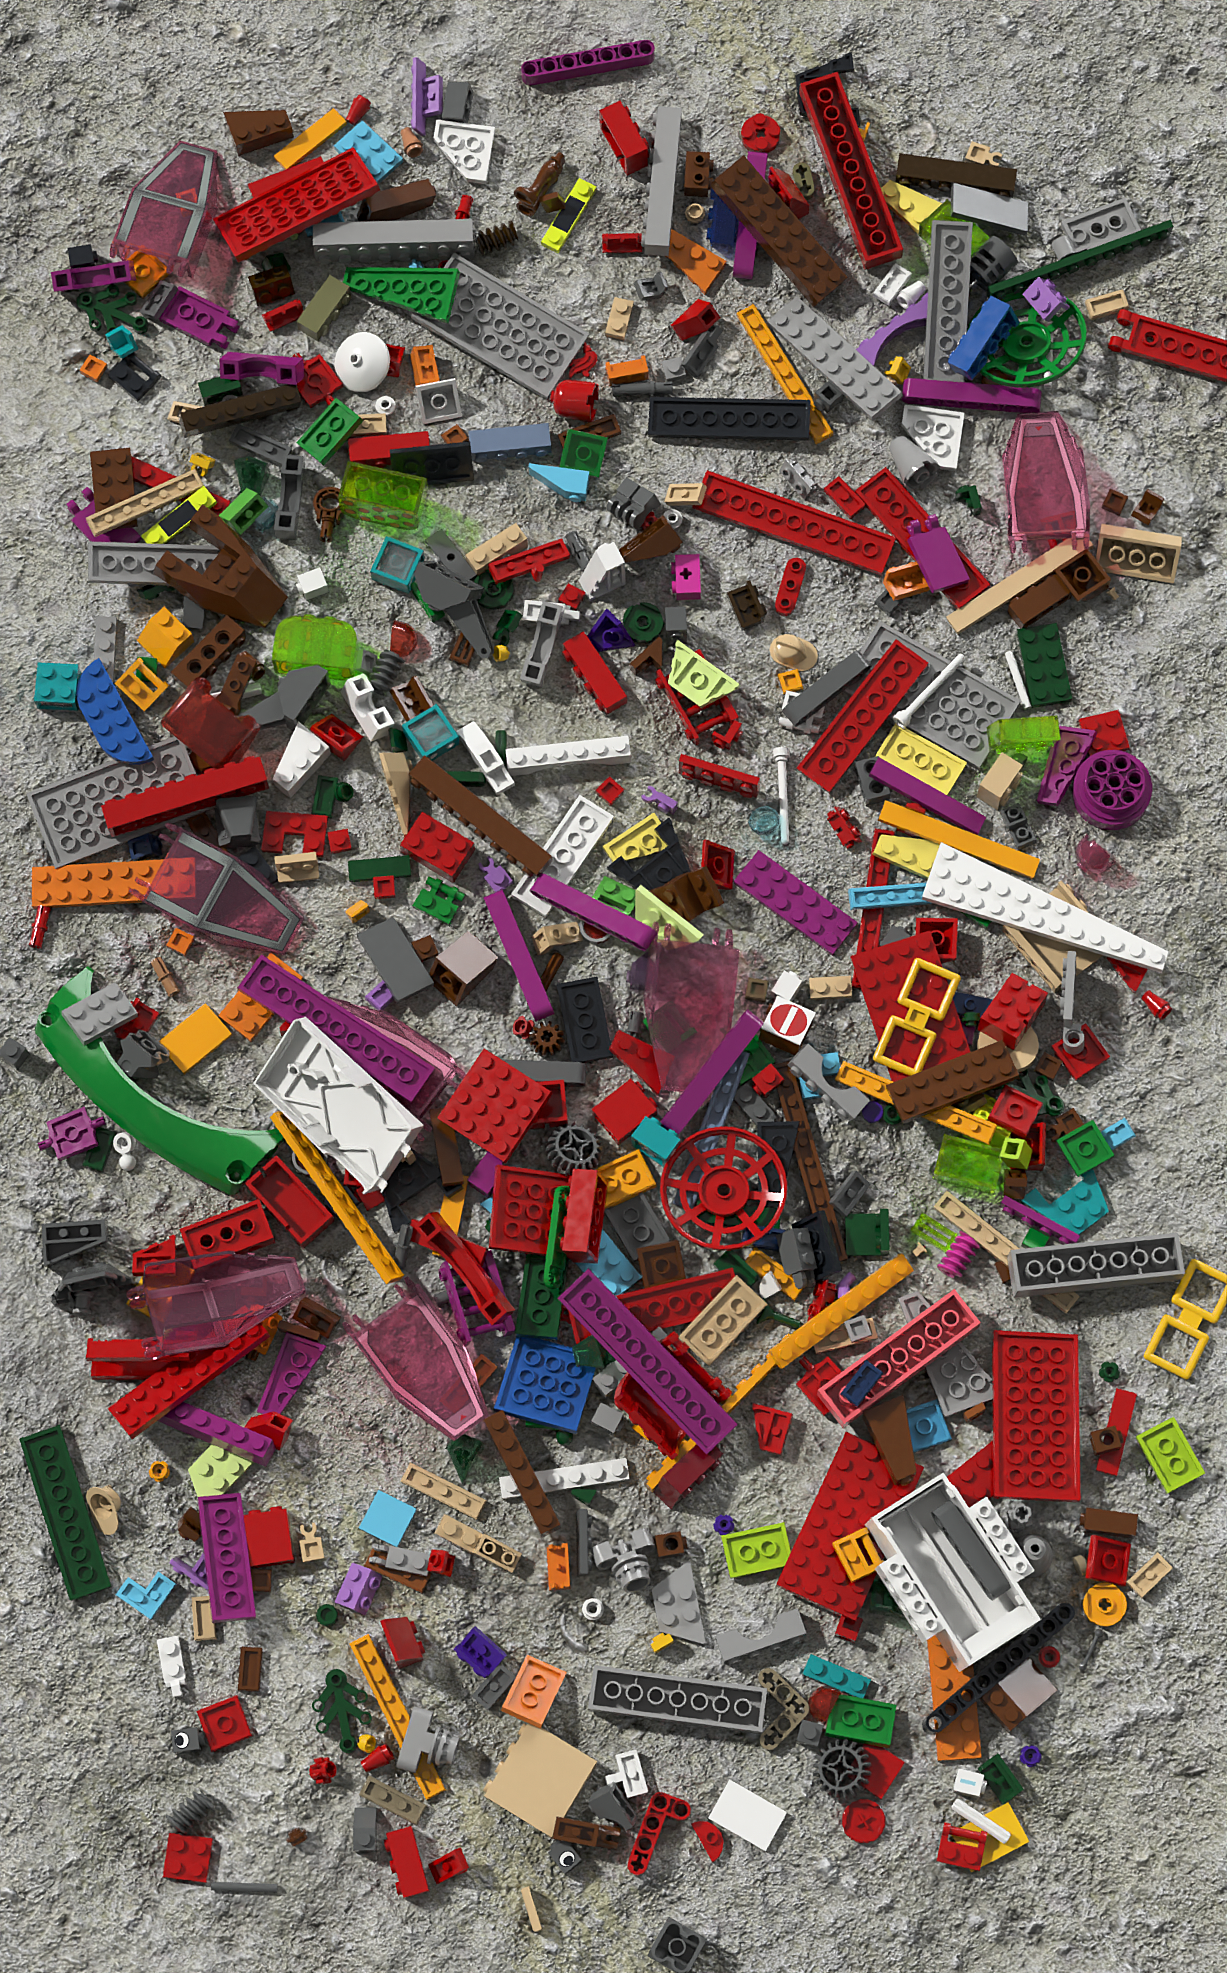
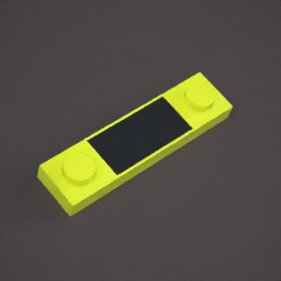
M581 178L578 179L565 201V209H561L543 237L541 241L542 246L559 254L597 190L595 185Z
M203 486L142 534L141 537L147 544H166L189 526L191 518L202 504L210 509L218 502L206 487Z

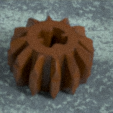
M548 1021L547 1026L540 1022V1029L535 1026L533 1027L534 1033L530 1034L529 1037L533 1040L530 1042V1046L536 1047L535 1053L543 1050L542 1055L546 1057L549 1051L551 1056L555 1055L554 1049L561 1051L559 1044H564L565 1040L561 1038L564 1036V1032L558 1031V1024L552 1027V1022ZM548 1035L550 1042H546L544 1036Z

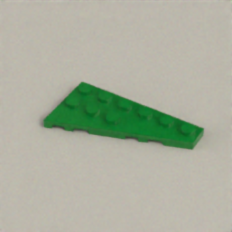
M346 267L343 283L350 286L351 291L449 324L460 271L458 268Z

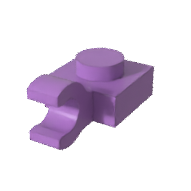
M648 786L647 790L652 793V796L646 797L642 795L641 799L645 803L656 802L657 808L666 814L669 812L674 815L678 809V802L662 792H657L654 787Z

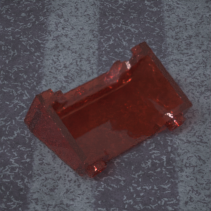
M197 677L164 715L161 724L213 768H224V765L230 762L240 763L262 726L250 715L239 717L210 694L212 690L210 682L205 678Z

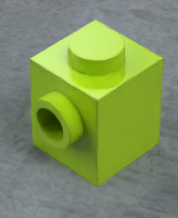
M1005 1138L999 1157L1008 1167L1027 1170L1033 1150L1023 1139Z

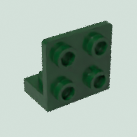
M880 1209L879 1213L848 1214V1216H845L847 1256L889 1255V1209Z

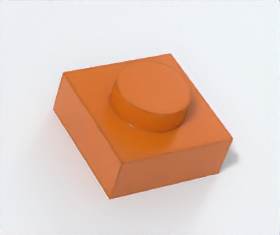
M90 354L79 371L82 375L98 382L108 366L107 363Z
M175 928L166 946L186 956L195 937Z

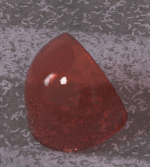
M394 620L391 631L390 651L398 654L400 657L408 656L417 647V633L410 624Z
M821 1686L815 1689L808 1700L809 1711L812 1717L825 1725L842 1691L832 1686Z

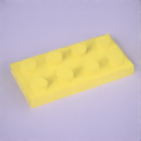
M896 723L875 757L879 756L946 795H949L967 765V762L909 729H902Z

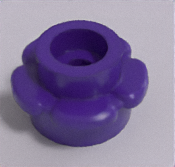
M729 1515L717 1516L713 1524L714 1530L720 1535H727L732 1532L735 1527L732 1517Z
M1025 1746L1021 1750L1020 1761L1028 1767H1034L1036 1763L1041 1761V1753H1039V1749L1036 1746Z

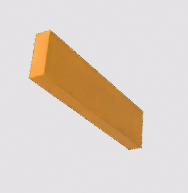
M333 108L276 153L274 159L284 170L294 167L346 126V120Z
M464 1175V1184H462L464 1189L449 1199L444 1194L440 1215L457 1236L468 1186L467 1179L469 1178V1176ZM433 1250L432 1256L442 1257L437 1251Z

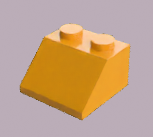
M165 607L148 621L137 639V642L153 658H157L159 664L164 668H167L195 642L192 633Z

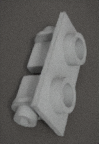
M785 459L779 472L803 500H806L810 492L814 493L818 489L816 482L808 474L802 477L805 470L799 465L797 460Z

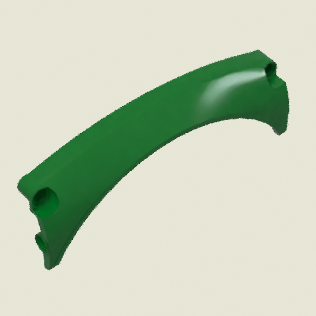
M87 966L75 977H72L50 999L48 1007L38 1016L35 1034L77 1087L127 1133L154 1153L188 1174L229 1195L238 1194L242 1184L251 1176L252 1171L264 1159L268 1160L274 1155L278 1146L285 1141L284 1137L278 1129H229L210 1125L180 1114L140 1089L117 1065L101 1037L84 1046L63 1018L62 1010L91 995V981L94 970Z

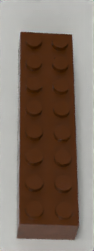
M744 155L711 183L710 187L813 308L848 278Z

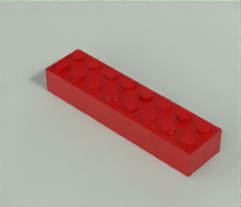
M260 756L246 757L243 759V762L237 764L236 762H230L225 764L224 768L217 770L216 768H210L205 770L204 774L198 776L191 774L179 782H176V780L168 781L159 788H156V786L149 787L140 794L135 792L129 793L124 796V799L105 801L101 808L111 837L215 806L216 800L219 798L247 796L269 789Z

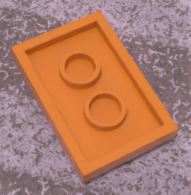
M527 1655L501 1711L541 1729L567 1672Z

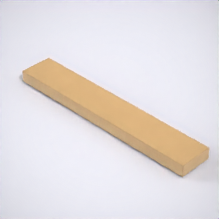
M196 469L88 516L86 517V522L94 537H97L191 495L204 485Z

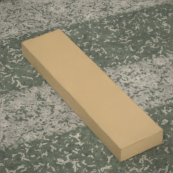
M411 1462L400 1481L475 1520H478L487 1500Z

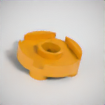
M1098 1583L1090 1588L1084 1596V1614L1089 1622L1097 1626H1113L1122 1619L1126 1612L1127 1601L1125 1595L1111 1583ZM1102 1599H1106L1107 1603L1111 1604V1607H1107V1611L1099 1607Z

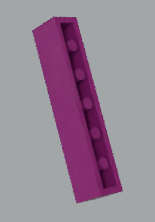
M182 1402L158 1420L160 1423L264 1467L267 1466L276 1449L273 1439L185 1402Z

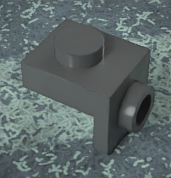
M657 272L653 278L636 280L634 287L640 301L661 298L667 291L668 284L663 273Z

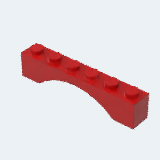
M439 1212L428 1213L414 1226L423 1239L458 1273L473 1295L479 1310L491 1325L501 1324L516 1311Z

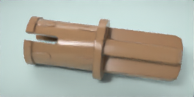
M161 957L153 959L151 965L159 977L158 982L162 983L168 997L177 995L180 989L172 977L173 973L169 972Z

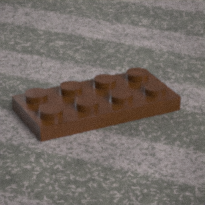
M120 448L91 451L90 459L95 513L135 496L131 449ZM137 519L132 520L115 529L138 527Z

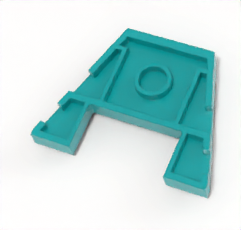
M1093 1169L1080 1176L1083 1179L1051 1204L1047 1203L1036 1188L1026 1194L1024 1199H1020L1022 1204L1029 1206L1035 1212L1078 1235L1109 1213Z

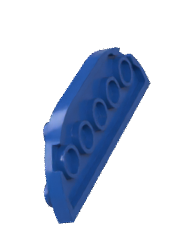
M100 658L96 659L81 674L76 690L78 705L102 750L115 761L129 763V765H140L153 761L154 758Z

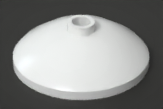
M367 332L353 334L340 345L336 353L334 362L336 376L343 383V386L351 391H370L376 388L386 377L390 365V354L386 344L378 336Z

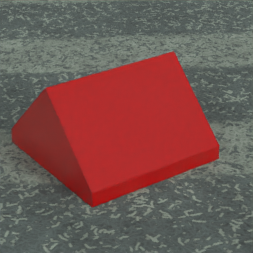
M333 714L326 716L310 728L313 734L329 746L330 752L343 761L349 757L364 737Z
M703 840L701 868L707 866L718 889L732 890L735 850L709 840Z
M916 918L915 935L927 931L931 932L941 964L956 960L958 918Z
M1046 1123L1032 1124L1025 1139L1011 1133L1012 1139L1019 1138L1025 1140L1033 1150L1027 1170L1043 1171L1045 1166ZM1010 1167V1169H1014V1170H1026V1169H1019V1168H1012V1167Z

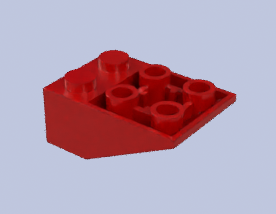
M771 166L768 176L771 188L798 219L808 215L809 204L790 175Z

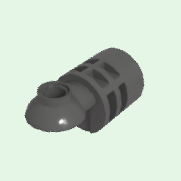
M996 236L989 238L971 256L969 286L974 282L980 288L987 291L988 286L998 283L1002 277L1018 264L1017 257L1013 251Z

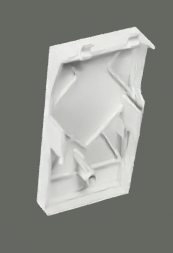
M307 1017L295 1019L253 1083L323 1154L331 1155L337 1159L364 1187L363 1194L381 1189V1193L384 1191L388 1184L387 1180L403 1156L405 1158L411 1150V1144L424 1126Z

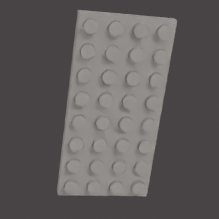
M453 253L444 268H458L460 276L449 324L414 312L411 315V319L547 400L583 347V344L589 338V333L456 253Z
M879 621L860 651L872 667L845 689L843 693L852 697L895 639H897L926 660L929 665L888 717L894 721L893 717L898 711L906 710L952 661ZM958 666L913 713L910 724L906 728L979 770L1014 715L1021 700Z
M181 735L148 746L154 758L151 762L129 765V763L112 760L26 793L55 869L64 865H71L128 843L129 840L147 833H154L200 813L210 811V808H205L115 837H111L101 808L105 801L124 799V796L129 793L135 792L140 794L145 792L146 788L153 786L159 788L168 781L176 780V782H179L188 775L196 774Z

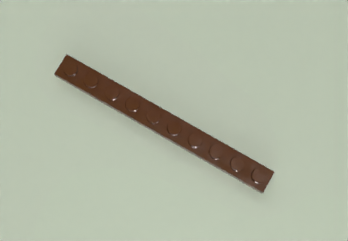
M790 1061L774 1064L773 1066L785 1080L776 1087L785 1121H800L794 1152L811 1212L813 1214L817 1211L825 1210L839 1261H847L848 1258L834 1209L829 1204L831 1200L796 1077L791 1073V1068L787 1065Z

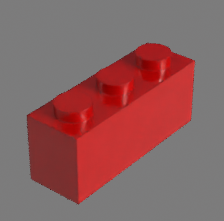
M409 1826L386 1833L387 1839H384L386 1852L391 1851L393 1860L389 1861L392 1874L397 1873L399 1882H395L398 1896L402 1895L404 1899L430 1892L413 1827Z

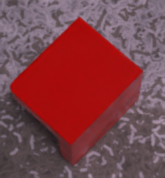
M841 1616L834 1636L855 1644L863 1619L857 1617L856 1621L853 1622Z

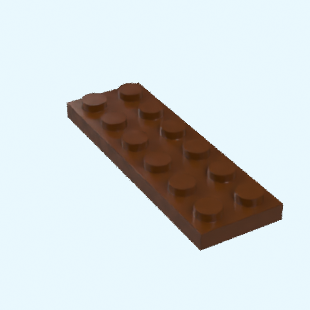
M1000 1040L886 1085V1089L904 1124L1019 1079V1073L1003 1040Z

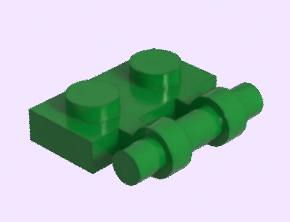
M429 876L426 884L432 886L430 892L422 888L412 906L414 909L450 926L459 910V906L453 904L454 900L457 899L463 902L466 895L460 892L458 888L450 887L444 884L442 880ZM439 890L448 895L446 900L437 896Z

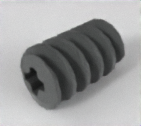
M384 650V652L380 653V659L376 661L377 666H373V673H370L368 676L369 682L374 689L373 692L379 695H385L383 690L390 691L387 683L394 684L390 677L397 678L398 676L394 669L400 671L401 667L398 663H405L403 658L389 650Z
M201 1789L200 1794L195 1791L192 1792L193 1800L188 1797L185 1798L187 1805L179 1803L180 1811L173 1808V1817L165 1815L166 1819L178 1833L181 1831L187 1834L186 1825L194 1828L193 1819L200 1823L201 1818L199 1814L207 1817L206 1808L212 1811L215 1810L214 1805Z

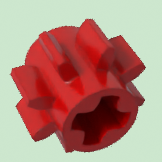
M329 1757L315 1758V1764L310 1765L309 1769L311 1778L316 1780V1784L331 1783V1777L336 1776L335 1764L330 1761Z

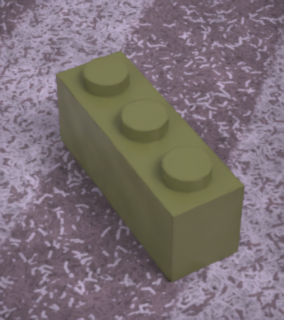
M329 275L296 321L298 330L316 341H319L321 336L324 337L329 330L331 322L338 319L341 308L350 302V286Z

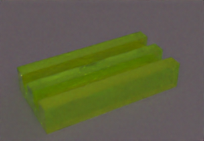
M923 1212L910 1230L944 1253L950 1249L951 1243L958 1236V1234ZM922 1220L926 1221L927 1223L939 1229L946 1235L950 1236L951 1239H948L944 1235L932 1229L931 1227L923 1223ZM918 1226L933 1234L937 1238L941 1239L942 1241L947 1243V1245L944 1246L938 1241L931 1238L930 1236L926 1235L925 1233L917 1229Z

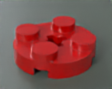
M758 113L747 119L743 124L741 130L742 143L748 151L769 153L779 144L780 127L773 118ZM763 131L765 137L760 136L758 138L757 132Z

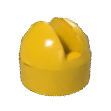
M494 646L493 658L496 662L505 661L509 658L510 652L506 646Z
M364 1734L358 1738L360 1741L357 1743V1746L361 1751L371 1753L376 1746V1738L374 1736Z

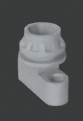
M648 1528L631 1532L633 1540L625 1542L621 1539L618 1541V1545L610 1547L609 1541H606L591 1549L597 1568L605 1570L612 1567V1573L616 1581L623 1586L625 1592L642 1590L651 1582L649 1577L650 1566L645 1555L653 1552L656 1549V1545Z
M415 1706L396 1768L416 1773L422 1753L428 1754L427 1764H431L434 1760L437 1766L444 1764L452 1766L457 1754L460 1738L454 1736L450 1730L445 1729L442 1733V1727L439 1726L435 1734L429 1733L434 1712Z

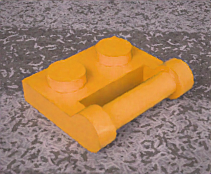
M139 657L114 684L145 712L165 691L169 684L166 681L160 680L143 664L144 661ZM136 669L158 688L155 692L133 673Z
M867 1527L832 1543L851 1583L876 1572L875 1568L884 1562V1560L880 1559L869 1537L870 1532ZM858 1539L862 1540L873 1562L870 1566H868L856 1542Z

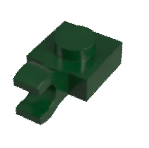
M146 585L138 589L137 592L141 598L153 600L164 590L171 592L175 588L172 586L167 587L166 585Z
M505 609L496 625L498 630L494 633L492 639L499 641L502 637L499 645L507 646L510 640L509 632L513 633L519 626L523 615L518 611Z

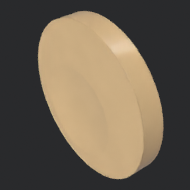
M1031 1027L1026 1034L1024 1033L1023 1038L1014 1050L1006 1046L1018 1073L1028 1069L1037 1057L1039 1042L1036 1033ZM980 1032L977 1049L998 1041Z

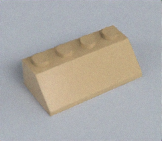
M1101 524L1095 559L1107 573L1174 583L1182 537Z

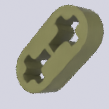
M799 162L793 167V181L804 198L810 200L814 195L811 170L809 165ZM800 169L804 172L803 179H801V175L798 173ZM804 184H806V189L808 190V193L802 191Z

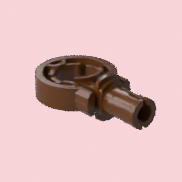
M326 487L319 490L313 499L314 511L317 515L316 521L318 524H321L322 521L319 540L325 542L326 538L327 543L332 541L335 518L336 525H340L341 518L347 513L344 509H348V505H342V500L340 499L341 497L343 501H347V497L341 489L336 487ZM322 498L324 501L328 498L337 499L340 504L337 508L326 509L322 506Z

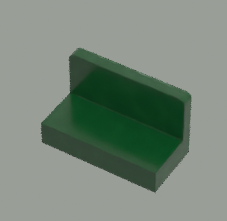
M217 377L198 383L204 406L220 402L227 395H234L236 397L243 395L239 380Z
M733 1250L725 1251L713 1263V1266L718 1271L733 1267L735 1276L737 1275L750 1288L758 1281L759 1275Z

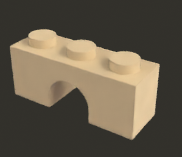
M517 523L467 553L465 555L466 561L477 576H480L488 570L489 563L495 562L506 555L518 554L528 548L527 537Z

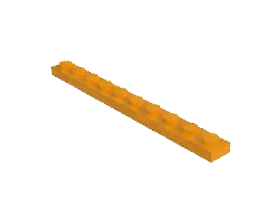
M281 1111L274 1112L270 1118L275 1127L280 1131L287 1144L298 1157V1160L303 1164L310 1177L333 1207V1210L361 1247L381 1279L384 1280L386 1285L401 1280L404 1274L311 1141Z
M770 1353L765 1357L767 1361L763 1365L757 1364L750 1372L752 1376L748 1380L744 1378L736 1386L737 1391L721 1402V1407L728 1414L777 1366ZM691 1438L688 1441L684 1439L680 1444L678 1456L673 1460L667 1456L661 1463L663 1467L658 1472L654 1470L646 1478L648 1480L646 1487L653 1492L662 1476L690 1451L696 1443Z

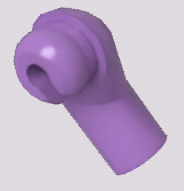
M850 1272L837 1285L838 1299L850 1291L849 1287L856 1280V1277Z

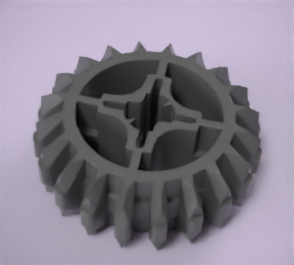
M574 1122L570 1127L565 1123L563 1128L558 1126L556 1131H553L550 1138H548L546 1147L547 1158L552 1161V1167L558 1166V1172L565 1171V1176L572 1173L573 1169H596L599 1161L602 1159L603 1147L600 1146L601 1139H596L597 1133H590L591 1127L586 1130L583 1124L577 1127ZM566 1140V1145L559 1148V1143ZM586 1152H590V1157L583 1160V1155Z
M835 1740L836 1747H833L830 1742L827 1743L829 1750L826 1751L822 1747L820 1751L824 1755L822 1757L820 1755L815 1756L820 1761V1763H813V1767L819 1769L813 1772V1776H820V1778L816 1779L815 1783L817 1785L823 1783L820 1790L824 1792L828 1789L827 1795L829 1797L834 1792L835 1798L838 1800L841 1798L842 1793L844 1799H849L848 1792H851L856 1797L855 1789L858 1788L863 1792L864 1788L860 1784L862 1782L864 1784L869 1783L864 1776H871L872 1774L870 1771L865 1770L872 1766L870 1762L864 1763L869 1756L867 1754L861 1755L864 1749L860 1747L856 1750L857 1744L855 1742L850 1747L848 1740H844L842 1746L839 1740ZM841 1752L835 1763L827 1764L833 1755ZM848 1753L856 1757L859 1769L849 1766ZM843 1764V1766L849 1769L850 1771L846 1770V1772H843V1774L841 1775V1773L835 1770L834 1768L838 1769V1767H841V1765ZM825 1770L835 1773L836 1786L829 1783ZM857 1775L851 1784L843 1787L848 1776Z

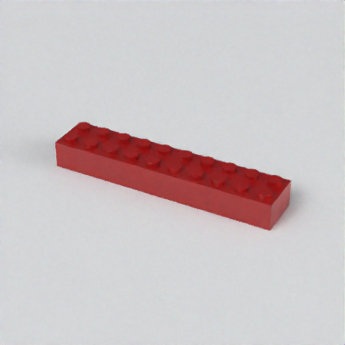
M838 72L800 83L799 94L864 270L902 258L903 247Z

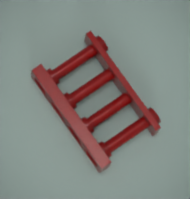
M700 649L694 651L705 659ZM660 669L656 671L657 678L655 682L660 690L663 689L686 728L684 732L689 741L692 740L695 746L699 744L698 734L722 722H729L730 726L734 720L739 722V716L727 695L703 708L694 705L683 710L679 700L685 698V696L680 692L674 693L668 684L669 675L664 677ZM714 704L720 706L722 711L719 715L696 727H693L688 719L690 716Z

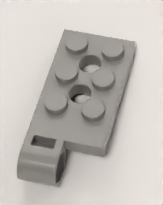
M1123 198L1062 221L1061 226L1066 236L1057 238L1052 242L1051 246L1059 261L1138 232L1141 229L1127 199ZM1117 219L1120 225L1114 227L1110 224V221ZM1094 226H1099L1102 229V232L1098 234L1092 232L1091 228Z
M1068 951L1067 958H1063L1062 997L1060 999V1017H1063L1064 1024L1063 1047L1067 1053L1072 1055L1079 1054L1084 1049V1034L1081 1031V1024H1073L1077 968L1076 951ZM1072 1038L1079 1040L1076 1044H1071L1068 1041Z

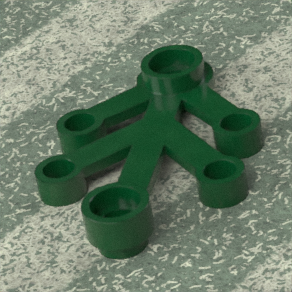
M111 284L107 287V290L96 294L85 291L77 297V305L81 310L87 312L90 320V329L94 332L99 331L102 327L101 321L96 318L94 309L102 312L107 326V333L117 328L112 317L132 325L133 330L137 334H144L149 328L145 317H133L117 310L127 305H135L137 303L135 293L128 292L124 298L107 304L99 302L109 297H118L120 292L117 285ZM112 289L117 290L115 293H110ZM134 297V300L128 301V298ZM89 298V302H83L84 299ZM142 321L143 324L137 325V322ZM95 322L99 323L97 327H93L92 324Z
M1026 1069L1019 1072L1025 1076L1019 1075V1079H1016L1022 1082L1025 1089L1011 1083H1006V1085L1043 1103L1037 1116L1046 1113L1050 1116H1059L1063 1113V1100L1058 1096H1053L1045 1076H1038L1033 1086L1028 1076L1029 1072ZM1004 1084V1085H1001V1086H999V1087L993 1088V1090H998V1089H1000V1088L1003 1089L1004 1086H1005V1084ZM1035 1088L1041 1090L1044 1097L1039 1096Z
M333 1669L326 1675V1688L320 1697L312 1702V1708L315 1712H323L326 1701L334 1692L335 1702L323 1720L317 1722L316 1730L320 1734H326L329 1731V1725L338 1713L342 1733L339 1746L344 1753L351 1754L357 1749V1741L351 1736L347 1712L358 1718L362 1725H369L372 1722V1716L369 1712H363L345 1700L343 1690L354 1696L355 1700L360 1704L367 1702L368 1694L364 1690H358L349 1684L347 1676L342 1670ZM334 1676H339V1683L334 1684L332 1682V1678ZM359 1693L365 1694L363 1701L358 1700L357 1696ZM322 1702V1708L319 1710L315 1709V1704ZM367 1714L369 1715V1721L363 1722L361 1717ZM320 1724H326L327 1728L325 1731L319 1730ZM350 1740L352 1742V1746L350 1748H345V1741Z

